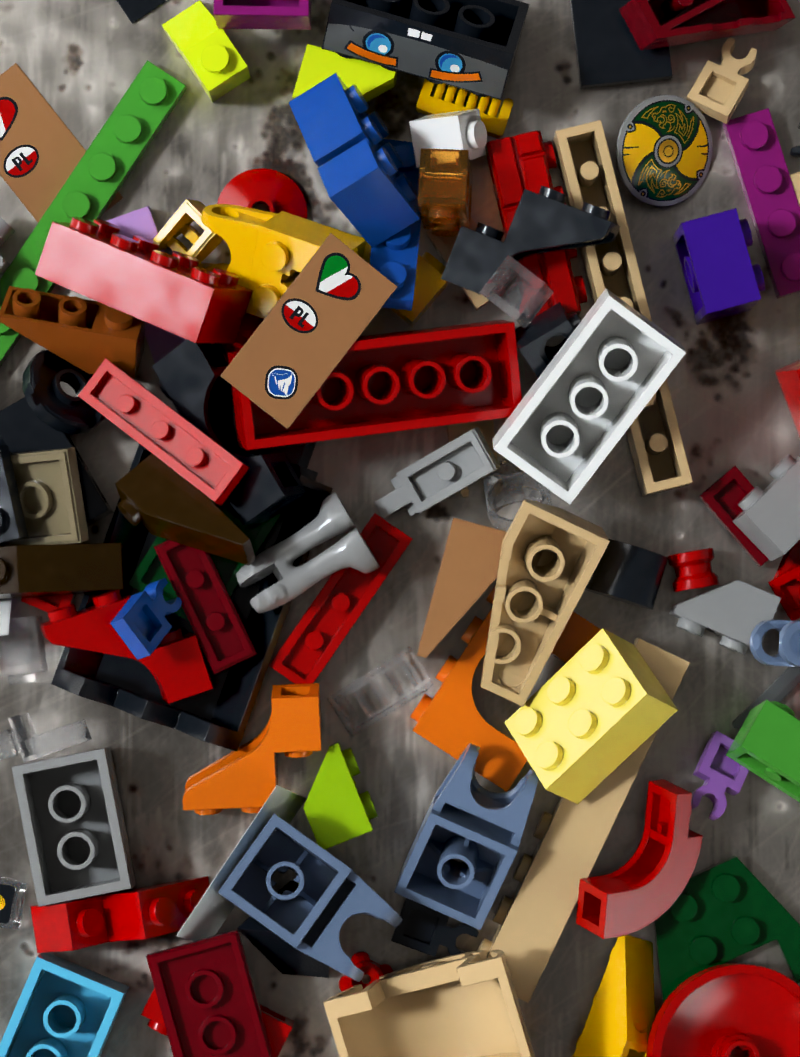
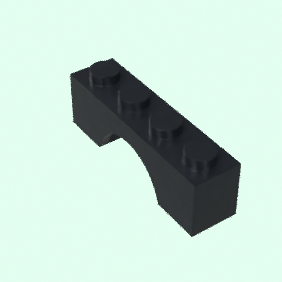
M186 339L152 366L160 379V389L173 402L180 415L250 467L227 498V506L230 512L241 521L242 525L267 522L306 494L307 491L285 453L265 455L252 450H245L238 445L237 436L231 427L228 417V397L232 386L220 376L229 365L228 354L221 343H194Z

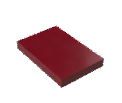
M238 929L147 954V962L174 1057H274Z

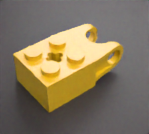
M214 204L203 209L201 221L213 233L224 239L230 249L231 261L230 264L200 263L198 267L211 272L213 268H218L239 276L238 285L253 290L246 313L264 319L330 233L361 258L364 255L366 240L284 211L273 213L237 205Z

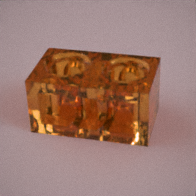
M421 148L418 207L423 228L431 230V233L436 236H457L461 226L470 229L473 174L469 150Z

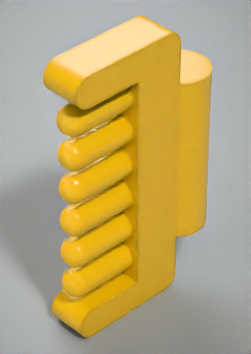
M425 79L416 104L417 112L425 115L475 109L479 96L470 92L466 107H463L468 90L460 88L455 103H452L457 87L448 85L444 100H441L446 84H437L432 97L431 94L435 83ZM481 97L477 109L480 110L481 121L486 127L487 135L502 138L513 107V100L510 98L504 99L499 116L496 118L501 100L492 98L488 113L485 114L490 97Z

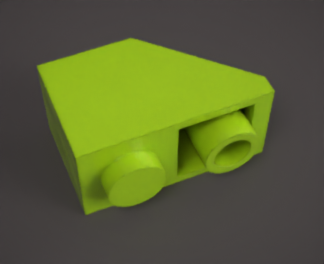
M339 742L329 746L303 807L317 844L323 849H328L372 831L371 819L378 817L369 792L366 791L360 794L353 776L361 772L351 747L342 750Z

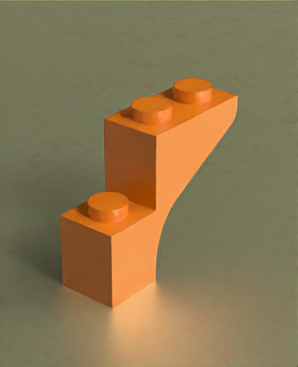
M319 683L273 685L271 696L272 712L265 728L257 737L240 746L238 751L230 752L191 775L185 784L182 800L183 810H194L198 815H214L220 813L222 809L241 808V811L245 813H258L276 785H278L276 753L285 752L287 757L302 758L312 755L313 751H321L322 727Z

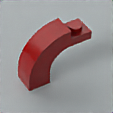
M664 779L649 781L644 832L636 852L624 866L613 873L580 879L576 924L602 939L620 937L650 925L673 905L691 878L699 857L703 838L702 835L689 829L692 813L691 792Z

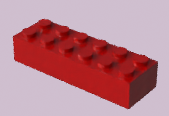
M494 320L359 336L288 429L232 386L238 445L245 450L507 418L522 400L515 323L506 320ZM239 351L228 352L229 364Z

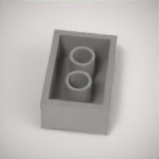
M111 747L12 767L38 907L131 889L137 884Z

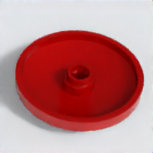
M747 963L720 964L699 971L682 982L662 1004L650 1030L646 1057H800V986L775 970Z

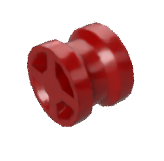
M713 548L667 556L669 565L675 570L676 578L672 583L674 592L719 585L718 575L712 572L711 561L715 557Z

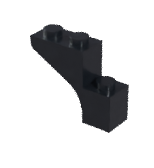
M542 185L538 194L524 189L505 241H501L505 232L478 222L475 231L461 226L441 279L483 296L495 298L505 275L522 259L536 254L610 243L616 238L620 226L608 221L611 212L587 202H584L581 210L565 204L568 195Z

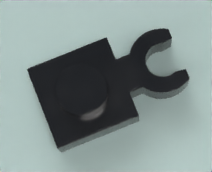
M406 898L400 913L403 921L394 929L391 941L433 957L436 956L439 945H443L448 948L451 955L467 952L460 950L456 946L457 937L461 934L477 937L479 931L465 923L457 924L454 927L447 924L449 916Z

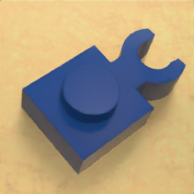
M166 578L149 583L144 591L132 595L110 623L137 660L150 656L172 628L164 616L177 612L181 607L182 600L180 597L165 601L163 588L168 584Z

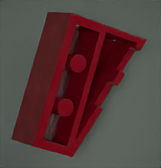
M630 0L619 9L640 50L773 31L796 18L787 0Z

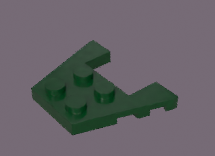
M735 855L691 875L689 882L673 905L653 922L663 1003L682 982L692 975L709 967L728 962L773 940H776L794 981L797 984L800 983V924Z

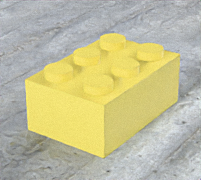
M602 628L532 695L523 707L521 706L504 723L545 790L579 804L676 713L678 709L635 645Z

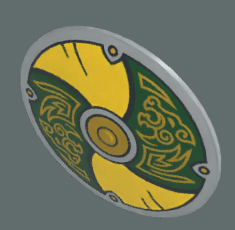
M658 95L648 98L637 105L623 122L616 142V165L620 178L627 190L638 200L653 206H671L690 197L704 181L711 164L713 147L709 125L701 111L694 104L679 96Z

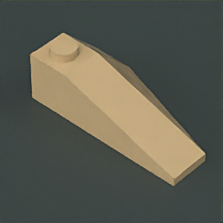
M527 499L523 500L502 541L481 677V688L522 707L524 706L610 542L602 527L562 508Z

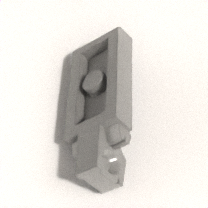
M476 427L397 472V476L391 479L396 490L375 501L374 504L382 518L390 516L405 507L410 516L416 513L420 514L501 467L479 427Z

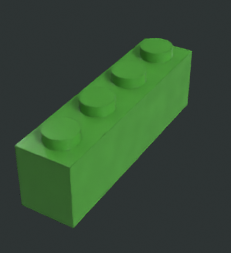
M766 699L750 710L726 756L800 802V720L795 718L794 711L788 706L776 701L770 702Z

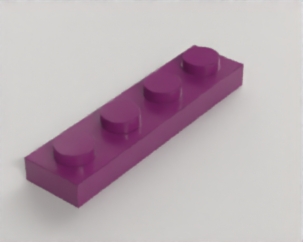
M769 108L731 119L728 124L723 123V128L778 299L800 292V207Z

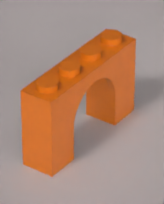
M495 586L486 598V601L493 604ZM491 607L483 620L477 616L473 618L460 638L467 643V646L458 659L449 655L435 677L442 682L441 686L433 698L426 694L423 695L410 718L417 722L412 731L457 760L469 743L479 746L480 749L474 771L507 792L526 764L527 759L516 741L483 719L475 706L472 696L473 675L486 651L492 612ZM573 611L551 655L566 664L601 629Z

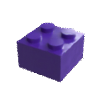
M735 208L680 224L672 238L696 325L750 311L761 300L760 292L765 291V281L760 265L758 263L752 265L747 247L753 245V239L747 219L739 220L737 209Z

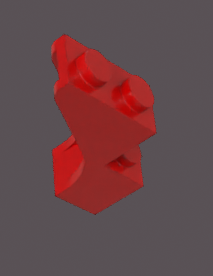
M120 590L110 591L93 597L95 606L76 611L73 604L48 612L50 621L40 624L44 637L52 644L137 660L110 624L131 597L129 594L121 597ZM181 628L170 630L150 656L137 660L151 672L158 684L163 700L168 704L213 689L196 635L190 632L183 634Z
M208 876L195 877L40 907L38 905L30 906L37 953L74 951L106 942L143 940L180 931L210 886Z

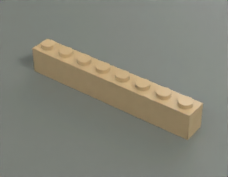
M601 120L555 131L553 145L565 193L568 195V205L581 210L584 202L608 210L611 212L608 221L620 226L617 236L612 242L579 248L593 304L607 288L652 322ZM666 379L626 431L642 497L685 487L693 483Z
M636 638L633 645H635L670 699L673 700L690 662L640 638ZM658 729L579 804L558 796L560 798L553 813L543 812L533 833V837L539 839V842L532 856L523 854L513 875V879L519 881V884L512 899L504 895L492 921L498 923L499 926L492 941L484 938L478 950H485L487 959L492 958L490 951L499 949L504 952L517 998L529 1003L578 900L580 879L589 877Z

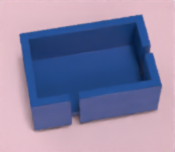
M337 73L288 102L311 156L319 167L317 168L330 199L372 248L420 219L412 202L418 198V194L408 177L404 173L399 174L398 169L404 166L396 149L390 142L385 143L383 139L389 135V131L376 111L370 114L367 113L366 110L369 109V106L355 84L348 88Z

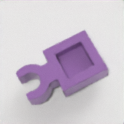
M718 731L710 735L693 773L696 777L704 780V783L692 792L691 801L692 809L698 807L703 796L708 797L713 803V809L709 815V819L713 821L721 817L726 810L727 800L724 793L727 792L733 796L738 794L749 772L747 768L726 756L734 739Z

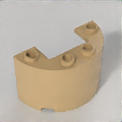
M499 949L490 951L492 958L489 959L486 957L485 950H477L409 966L379 976L378 980H374L364 989L362 984H359L323 1002L339 1057H535L505 954Z

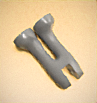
M336 492L323 500L319 514L310 523L285 540L255 556L256 560L249 566H242L235 574L240 587L254 584L271 573L278 580L277 583L263 590L250 600L251 606L257 613H264L286 604L325 577L344 568L351 567L366 574L380 567L357 529L353 530L356 528V525ZM348 533L316 557L300 566H293L297 558L312 548L331 540L334 536Z

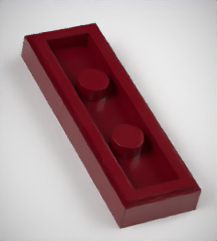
M170 540L155 546L154 549L177 597H180L182 600L181 606L213 673L221 672L256 655L257 652L210 554Z

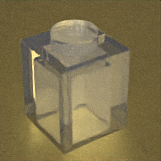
M508 255L479 293L526 329L554 291L543 280Z
M42 616L10 619L9 635L0 636V677L8 676L9 685L37 682L36 673L48 671L44 635L40 627Z

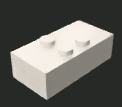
M606 288L492 438L493 449L570 505L686 354L683 345Z

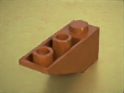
M9 286L0 309V323L88 374H94L106 358L133 379L136 378L144 352V321L97 301Z

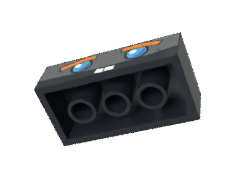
M332 0L322 49L335 52L344 58H356L381 65L390 71H401L419 76L435 84H447L468 90L477 96H489L501 100L517 52L529 4L517 0Z

